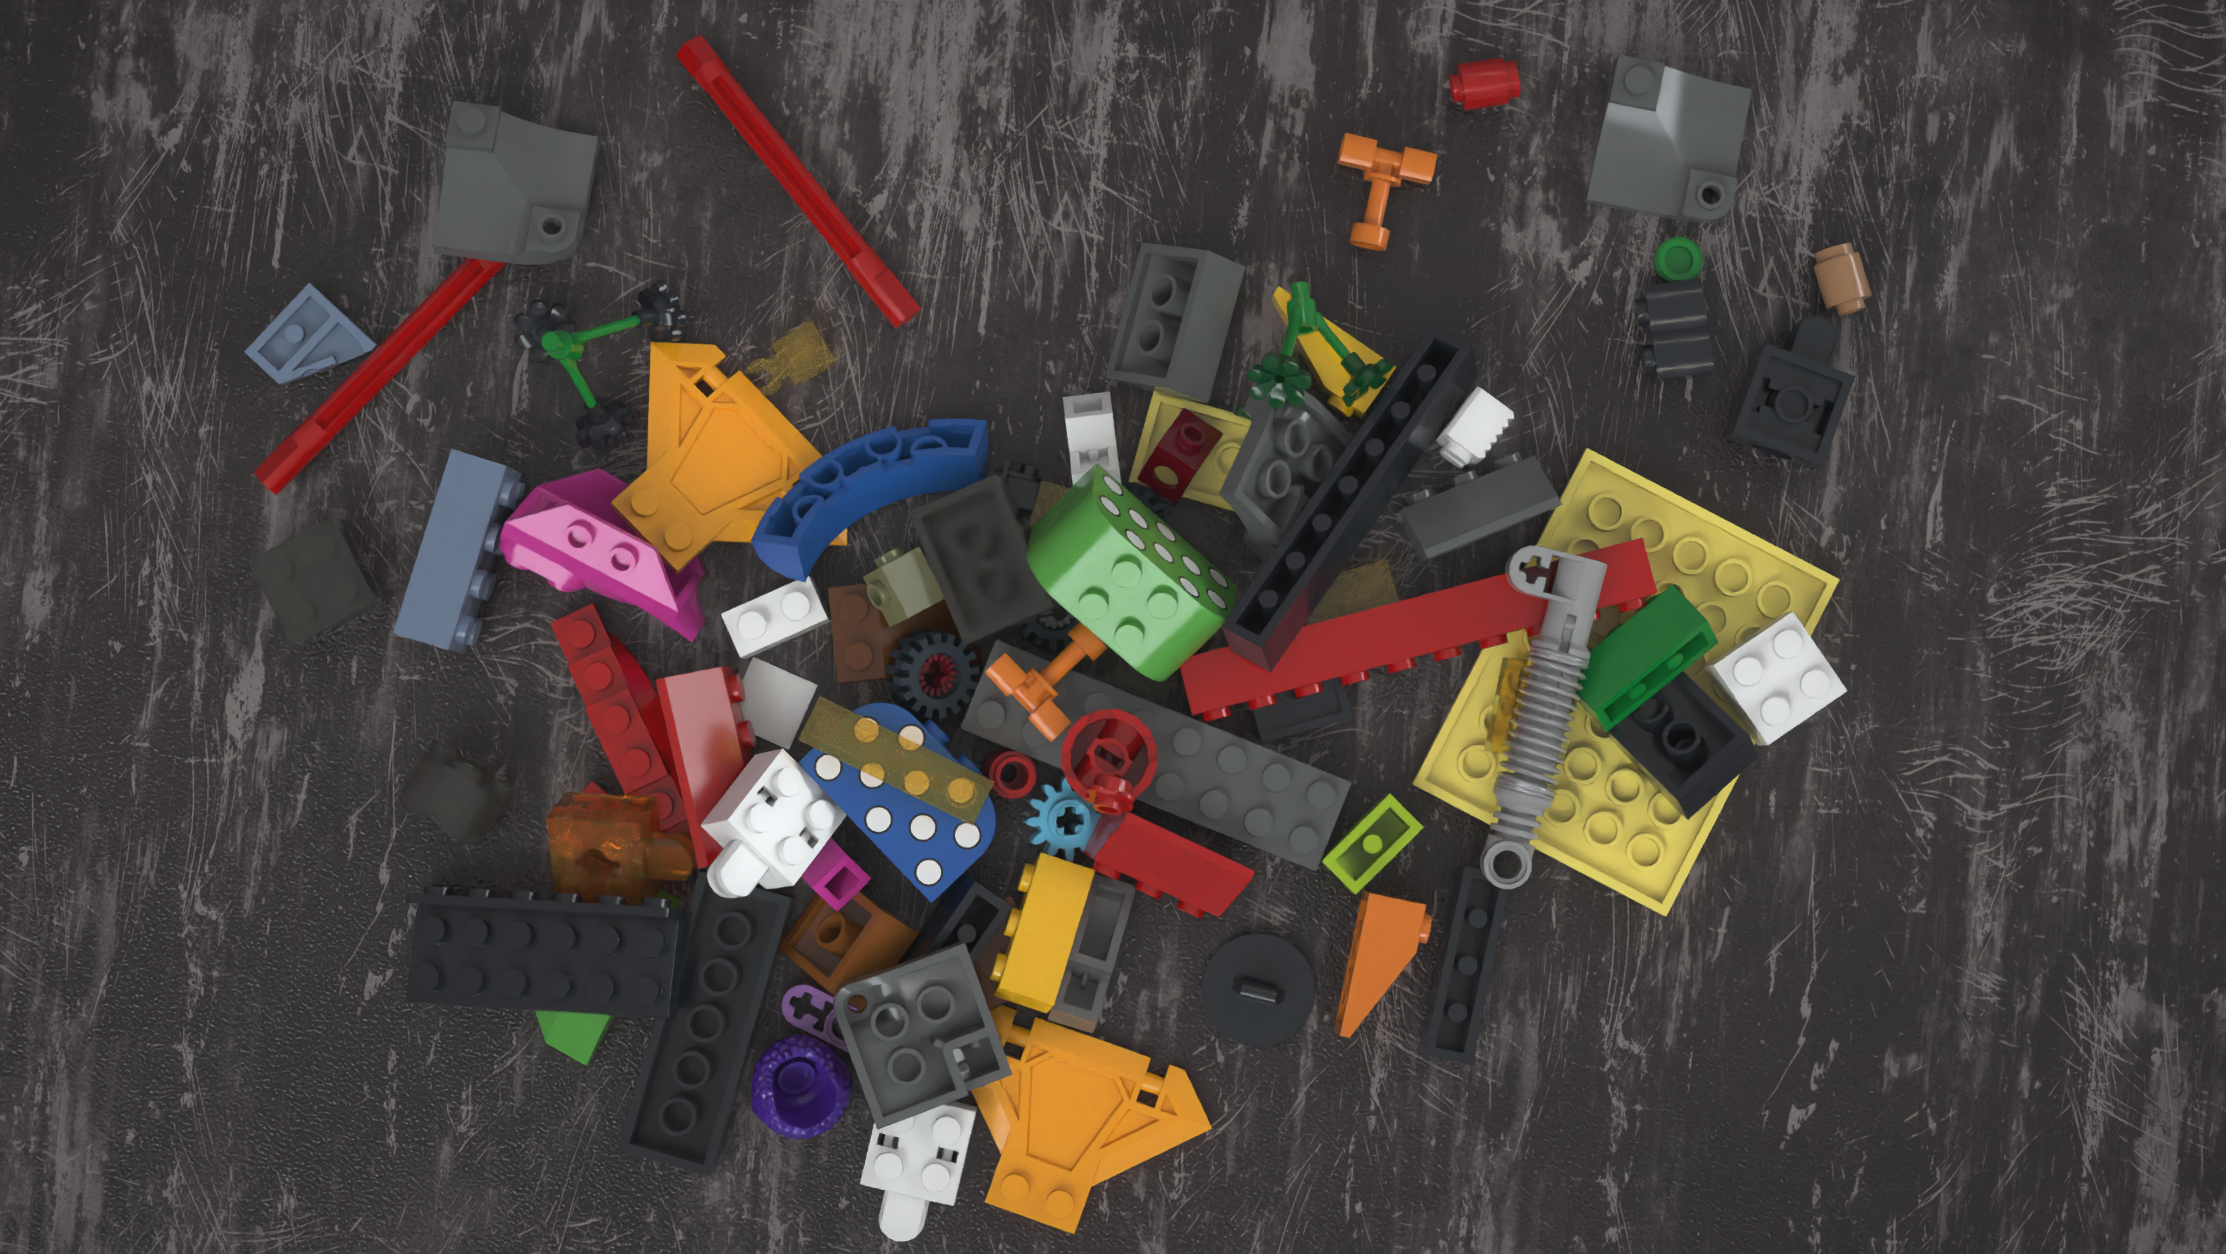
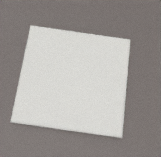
M753 657L742 680L745 690V701L740 702L744 721L749 720L756 736L789 750L818 685Z

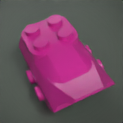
M599 468L539 484L506 520L500 534L499 548L504 554V559L510 565L522 570L529 569L547 578L551 586L563 592L582 590L586 587L614 600L638 606L692 643L704 626L706 619L700 606L698 586L705 575V570L699 555L676 575L661 560L657 547L643 541L625 523L610 505L630 484Z

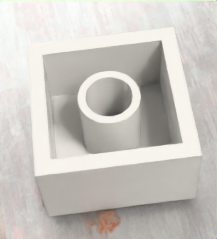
M1793 611L1779 615L1704 667L1758 746L1771 744L1847 692V689Z

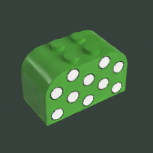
M1097 463L1032 526L1027 549V561L1042 587L1062 607L1127 663L1152 680L1166 681L1222 628L1223 623L1235 608L1236 585Z

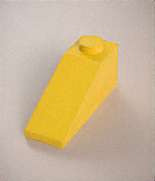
M1278 287L1271 300L1287 327V302L1291 300V294ZM1323 317L1329 328L1349 352H1356L1366 365L1369 363L1376 364L1379 360L1384 359ZM1319 331L1307 335H1298L1295 344L1321 391L1329 396L1326 404L1348 419L1353 413L1361 418L1384 384L1378 389H1372L1369 386L1368 392L1363 397L1356 400L1350 407H1347L1342 399L1345 395L1343 388L1349 383L1351 376L1340 364L1343 359L1340 358ZM1394 366L1387 374L1383 375L1387 380L1395 370L1396 366Z

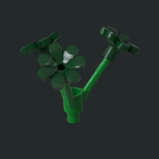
M1307 282L1291 284V300L1287 302L1288 324L1280 354L1268 352L1262 358V365L1251 366L1247 372V378L1255 383L1249 391L1250 396L1254 400L1260 401L1269 395V405L1275 409L1283 408L1286 398L1294 407L1303 405L1305 402L1303 389L1310 388L1311 374L1306 370H1299V361L1292 357L1298 335H1307L1315 331H1319L1340 358L1343 359L1340 364L1351 376L1349 383L1343 388L1345 395L1342 399L1347 407H1350L1356 400L1363 397L1368 392L1369 386L1372 389H1378L1387 380L1383 375L1387 374L1394 367V364L1386 358L1379 360L1376 364L1369 363L1366 365L1356 352L1350 353L1329 328L1321 313L1316 312L1315 300L1310 298L1309 284ZM1238 405L1234 415L1251 419L1243 411L1245 405Z

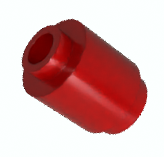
M1502 57L1460 63L1456 66V74L1449 75L1452 102H1461L1463 111L1509 104V99L1520 97V81L1515 60L1504 61Z
M1000 749L993 752L983 765V780L986 786L993 793L1004 798H1021L1032 790L1036 782V768L1032 760L1027 755L1012 749ZM1009 763L1014 770L1013 776L1008 781H1002L1000 777L1001 771Z

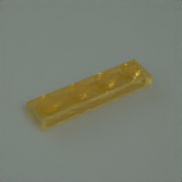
M819 696L798 739L972 826L975 824L995 783L822 696Z

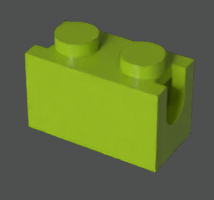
M1385 793L1323 854L1321 862L1351 893L1356 895L1424 827L1390 793ZM1394 813H1395L1405 824H1403V823L1394 815Z

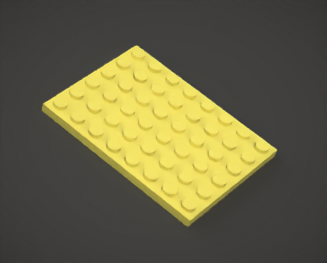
M1586 448L1559 498L1562 505L1552 511L1535 546L1578 555L1643 538L1657 594L1664 592L1673 584L1705 617L1719 642L1683 672L1750 735L1704 667L1783 613L1793 611L1811 637L1840 579ZM1532 557L1530 562L1524 565L1523 569L1536 566L1537 559ZM1552 557L1551 561L1559 560V558ZM1654 595L1645 597L1646 602ZM1617 605L1599 609L1601 619L1593 620L1587 644L1588 650L1590 651L1603 641L1612 628L1625 623L1643 608L1619 613ZM1525 629L1507 633L1509 643L1480 650L1411 783L1415 787L1488 825H1491V822L1498 823L1499 818L1493 817L1494 811H1501V806L1496 805L1497 798L1493 793L1494 783L1497 782L1495 778L1499 777L1497 773L1499 771L1514 773L1513 770L1501 766L1499 762L1507 761L1508 759L1502 752L1511 748V746L1505 743L1508 739L1513 740V735H1510L1508 730L1516 728V725L1512 724L1510 720L1513 718L1518 719L1519 714L1514 713L1513 709L1521 708L1522 704L1518 703L1516 699L1524 697V693L1520 692L1519 688L1526 687L1527 683L1522 681L1521 678L1524 676L1529 677L1530 672L1525 671L1524 667L1532 666V661H1529L1527 656H1529V647L1532 646V639L1538 636L1527 638ZM1573 701L1572 704L1578 710L1570 711L1569 715L1573 716L1575 721L1567 722V726L1572 731L1564 733V736L1570 742L1561 744V747L1565 748L1567 752L1564 754L1559 753L1558 757L1563 759L1564 763L1556 764V768L1561 771V774H1554V776L1544 774V776L1553 778L1559 783L1557 785L1547 784L1549 789L1555 791V799L1552 800V807L1544 811L1543 817H1536V821L1540 822L1541 826L1540 829H1533V833L1538 834L1537 840H1530V845L1535 846L1536 850L1666 917L1739 775L1687 820L1649 782L1584 710L1583 706L1578 701ZM1750 735V738H1751L1753 744L1755 745L1756 742L1754 741V739H1753L1752 736Z

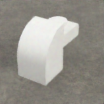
M1110 391L1063 397L1073 485L1096 463L1121 484Z

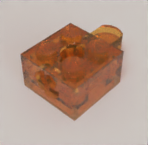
M565 792L546 817L555 893L583 896L582 903H597L598 895H610L627 898L626 905L641 906L642 898H655L665 880L685 881L697 865L691 834L660 832L657 797Z

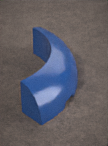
M964 418L933 419L928 421L927 427L912 428L898 432L896 427L892 426L866 434L822 456L800 473V481L782 499L780 497L775 498L760 520L751 539L758 557L768 567L783 576L806 582L812 567L827 546L846 528L872 511L905 498L928 493L947 491L981 493L988 461L989 436L987 420Z

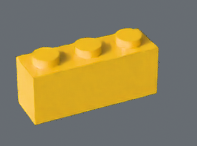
M1042 852L1036 858L1033 865L1025 863L1017 886L1018 891L1024 892L1019 909L1012 907L1003 931V935L1010 937L1005 954L997 953L989 976V980L996 982L992 996L1044 1013H1048L1054 1006L1095 870Z

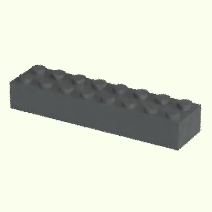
M995 641L960 729L1062 769L1061 747L1068 730L1082 716L1100 709L1122 710L1136 716L1151 731L1157 746V769L1151 784L1135 799L1317 871L1352 782L1073 670H1070L1052 687L1059 694L1052 702L1072 723L1050 742L1027 718L1030 713L1012 694L1007 697L984 673L1004 653L1024 673L1031 667L1040 673L1050 661L1001 641Z

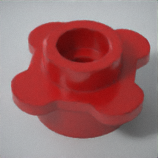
M1098 775L1094 778L1093 785L1087 787L1086 792L1088 794H1086L1085 800L1093 804V808L1098 812L1108 815H1121L1122 811H1132L1133 809L1132 803L1135 801V797L1131 795L1133 785L1118 777Z

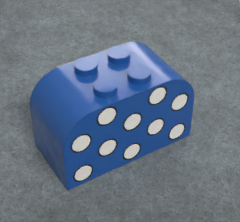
M872 703L861 706L847 715L798 764L932 903L991 846L998 828V811L995 801L990 792L979 781L984 772L966 753L957 758L946 747L952 739L933 719L923 723L911 711L889 703Z

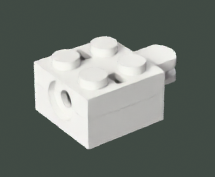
M784 749L755 754L700 825L724 848L707 872L709 885L721 897L731 899L747 896L758 883L766 890L794 886L847 816Z
M952 1101L878 1130L874 1122L860 1184L885 1190L878 1221L881 1231L888 1238L895 1241L914 1239L924 1227L930 1201L954 1206L977 1106ZM885 1134L884 1143H883V1145H881L882 1139H883V1135ZM953 1150L957 1151L955 1162L951 1161Z

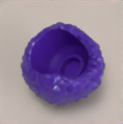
M794 1034L791 1037L780 1039L777 1042H772L770 1047L760 1055L759 1061L755 1063V1070L751 1081L752 1110L761 1122L765 1123L777 1135H784L786 1138L793 1137L796 1140L821 1135L825 1132V1129L831 1130L834 1127V1123H837L840 1117L844 1115L845 1108L849 1105L852 1091V1074L845 1062L824 1042H819V1040L810 1038L806 1034L802 1036Z

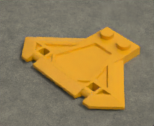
M651 342L647 468L640 477L611 502L610 507L643 541L657 547L661 560L677 575L713 541L752 543L751 539L771 503L776 497L782 499L800 481V473L820 459L822 455L740 370L728 379L717 368L726 356L716 345ZM702 380L714 391L709 397H706L696 387ZM847 528L828 546H847Z
M1000 1005L990 1010L1002 1047L1004 1048L1005 1043L1009 1042L1023 1047L1024 1051L1021 1059L1005 1054L1012 1075L971 1090L1001 1154L985 1203L1075 1234L1092 1186L1212 1129L1185 1069L1169 1064L1165 1078L1147 1072L1151 1057L1035 1017L1031 1030L1012 1024L1017 1010ZM1140 1089L1158 1096L1155 1106L1137 1101Z

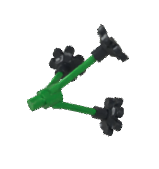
M658 280L651 284L650 289L646 288L639 292L637 299L643 308L633 311L630 317L576 332L574 323L562 321L566 315V308L561 303H554L550 310H546L544 301L540 299L530 302V316L525 313H518L514 318V325L523 330V333L518 334L514 338L516 347L520 350L532 347V359L538 362L545 361L548 354L555 359H559L585 402L583 408L587 414L580 416L576 420L578 430L576 439L578 445L582 448L592 445L593 450H603L608 445V438H611L616 444L625 442L629 435L622 426L631 425L635 417L620 400H614L605 406L600 398L594 397L577 368L576 360L582 356L584 344L588 340L634 326L637 329L648 327V335L653 341L666 339L670 342L680 340L681 332L678 327L685 325L686 314L680 309L674 310V307L679 303L678 296L673 290L667 292V285L663 280Z

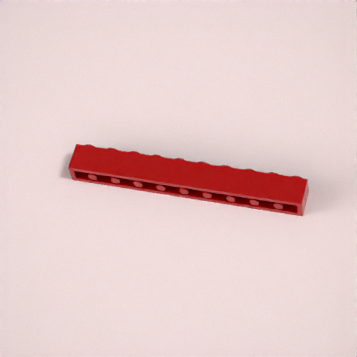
M1643 538L1577 555L1608 565L1594 620L1601 619L1599 609L1617 605L1619 613L1632 611L1647 605L1645 597L1657 594ZM1559 560L1551 561L1549 569L1544 570L1532 566L1519 571L1526 574L1525 582L1531 584L1533 578L1545 577L1546 582L1543 592L1551 594ZM1502 574L1303 626L1272 672L1232 652L1229 646L1193 655L1179 668L1191 716L1201 714L1203 722L1231 716L1229 706L1248 702L1249 709L1254 710L1276 704L1275 694L1294 689L1296 698L1324 691L1322 682L1340 677L1342 686L1370 679L1369 669L1386 665L1388 674L1416 667L1415 657L1433 653L1434 661L1437 662L1463 655L1460 646L1479 641L1480 648L1483 650L1509 643L1507 633L1525 629L1527 638L1540 635L1548 600L1525 595L1514 590L1508 583L1506 575Z

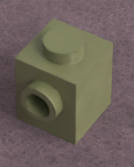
M900 547L874 559L878 569L863 576L867 584V594L875 608L881 610L889 627L947 598L937 581L938 574L933 562L924 556L920 547L904 555Z

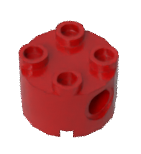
M1100 709L1082 716L1068 730L1061 747V767L1068 784L1083 799L1088 794L1086 792L1087 787L1093 785L1094 778L1098 775L1114 776L1130 782L1133 785L1131 795L1137 798L1151 784L1157 769V746L1151 731L1136 716L1119 709Z

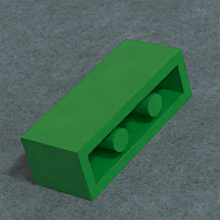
M1672 584L1664 592L1652 596L1647 601V605L1628 621L1612 628L1606 638L1589 651L1591 653L1590 663L1587 664L1589 668L1581 669L1580 671L1586 678L1577 682L1582 685L1583 689L1575 690V694L1580 697L1578 702L1607 733L1719 642L1705 617Z

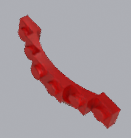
M591 603L551 622L550 625L569 663L567 667L586 705L585 711L625 795H628L647 837L651 838L670 881L697 869V859L659 695L632 654L615 635L608 631L595 603Z

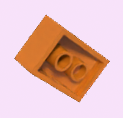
M1362 890L1334 1030L1339 1036L1351 1037L1417 953L1418 943H1427L1432 915L1425 913V904L1414 900Z

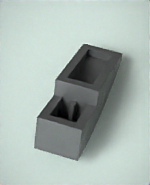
M1094 873L1056 1001L1049 1011L1047 1020L1089 1033L1094 1032L1136 892L1135 885Z

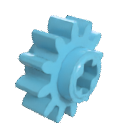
M1061 776L1058 782L1059 789L1056 791L1051 785L1044 782L1041 783V790L1045 795L1042 801L1037 798L1027 799L1028 804L1037 809L1035 816L1029 815L1023 818V822L1029 826H1037L1038 830L1029 838L1030 843L1040 844L1046 840L1045 854L1054 856L1058 849L1061 848L1064 860L1072 862L1074 848L1078 847L1083 853L1101 812H1096L1093 804L1083 799L1075 790H1071L1066 777ZM1068 807L1069 812L1076 814V821L1069 822L1067 830L1064 831V827L1057 824L1056 819L1063 816L1065 808Z

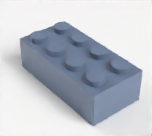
M451 449L393 631L394 634L460 653H465L468 645H475L482 626V619L476 617L482 600L488 601L495 586L496 574L491 573L496 554L503 555L499 548L500 534L508 519L510 510H516L523 498L525 484L519 482L522 473L506 465Z

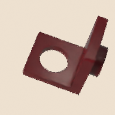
M1183 408L1155 447L1137 479L1174 504H1177L1223 433L1186 408ZM1165 466L1171 469L1178 478V484L1169 485L1162 482L1155 473V467Z

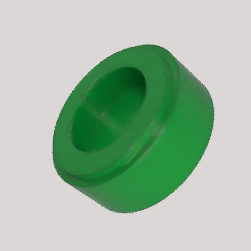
M1673 237L1666 240L1657 248L1653 257L1654 271L1664 283L1692 280L1698 275L1702 267V254L1699 247L1685 237Z

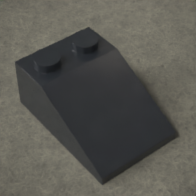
M1684 672L1680 673L1606 733L1649 782L1687 820L1759 757L1750 735Z

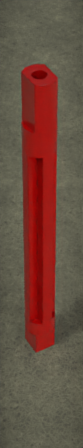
M699 35L685 42L676 54V57L704 92L710 95L844 262L847 270L895 330L913 319L921 311L919 305L874 249L868 246L733 78L730 70L703 36Z
M466 258L254 470L253 473L261 483L275 495H278L334 436L507 263Z

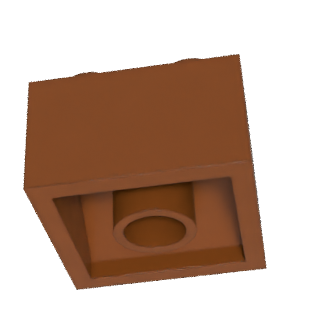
M862 890L838 912L817 893L783 940L781 951L827 991L835 994L838 987L845 981L871 971L877 972L896 966L919 933L895 913ZM856 994L850 997L848 1003L858 1009H862L866 1004V999L864 996Z

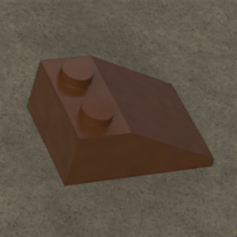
M973 575L937 578L947 598L892 627H889L881 610L875 608L867 594V584L828 588L837 682L839 684L893 679V675L885 672L886 664L894 665L896 661L895 658L888 656L891 649L900 651L903 648L897 642L903 636L912 638L911 631L916 629L925 631V628H933L963 639L969 644L966 648L973 650L977 657L970 662L978 665L979 670H981L982 660ZM932 661V663H929V670L922 673V675L940 673L938 662Z

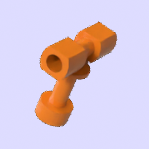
M1345 133L1342 138L1337 164L1365 170L1364 179L1372 182L1363 223H1353L1349 243L1366 249L1385 251L1390 231L1383 228L1382 223L1390 187H1400L1402 179L1429 185L1434 174L1437 154L1405 147L1402 153L1377 147L1378 140Z
M1081 622L1077 623L1067 633L1074 641L1040 673L1033 667L1024 673L1006 653L1000 656L984 672L1007 697L1012 694L1030 713L1027 718L1050 742L1072 723L1052 702L1059 695L1052 687L1086 655L1095 661L1107 649V646Z

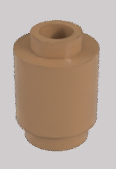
M1844 243L1815 253L1817 265L1813 268L1826 310L1836 309L1838 316H1843L1865 309L1864 300L1872 297L1860 253H1854L1852 244Z

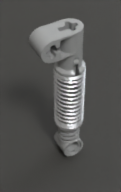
M1530 545L1516 550L1509 557L1505 567L1507 581L1514 590L1525 595L1548 600L1540 635L1532 639V646L1529 647L1530 651H1528L1529 656H1527V659L1532 661V666L1524 667L1525 671L1530 672L1529 677L1524 676L1521 678L1522 681L1527 683V686L1519 688V691L1524 693V697H1518L1516 701L1522 705L1521 708L1513 709L1514 713L1519 714L1518 719L1513 718L1510 720L1512 724L1516 725V728L1508 730V733L1513 735V740L1508 739L1505 743L1511 746V748L1502 752L1508 759L1507 761L1499 762L1501 766L1513 770L1514 773L1499 771L1497 773L1499 777L1495 778L1497 782L1494 783L1493 793L1497 798L1496 805L1501 806V811H1494L1493 817L1499 819L1498 823L1491 822L1490 829L1495 830V834H1488L1485 848L1480 856V868L1483 875L1490 883L1501 889H1513L1521 886L1528 880L1532 871V857L1535 846L1530 845V840H1537L1538 834L1533 833V829H1540L1541 823L1536 821V817H1543L1544 811L1552 807V800L1555 799V791L1549 789L1547 784H1559L1557 780L1544 776V774L1551 776L1561 774V771L1556 768V764L1564 763L1563 759L1558 756L1559 753L1564 754L1567 752L1565 748L1561 747V744L1570 742L1564 736V733L1572 731L1567 726V722L1575 721L1574 717L1569 715L1570 711L1578 710L1572 702L1580 700V697L1575 694V690H1582L1583 687L1577 682L1586 678L1580 671L1581 669L1589 668L1587 664L1590 663L1591 653L1587 648L1608 566L1596 560L1542 546ZM1534 557L1537 559L1536 567L1545 570L1549 569L1552 557L1559 558L1551 594L1543 592L1546 582L1545 577L1533 578L1531 584L1525 582L1526 574L1519 571L1520 564L1528 563ZM1505 850L1513 851L1518 858L1516 871L1507 877L1498 876L1493 869L1495 856Z

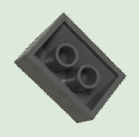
M1142 242L1105 378L1152 392L1157 391L1186 400L1208 403L1245 266L1208 250Z
M1517 452L1493 462L1496 471L1482 477H1478L1476 470H1472L1449 480L1452 489L1434 495L1431 487L1406 497L1408 506L1402 508L1398 513L1419 564L1538 517L1562 505L1536 457L1533 455L1522 460L1520 453Z

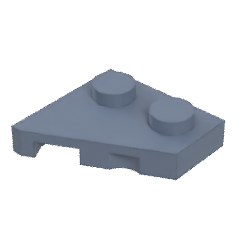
M308 283L244 352L278 384L285 385L374 352L379 345L315 286Z

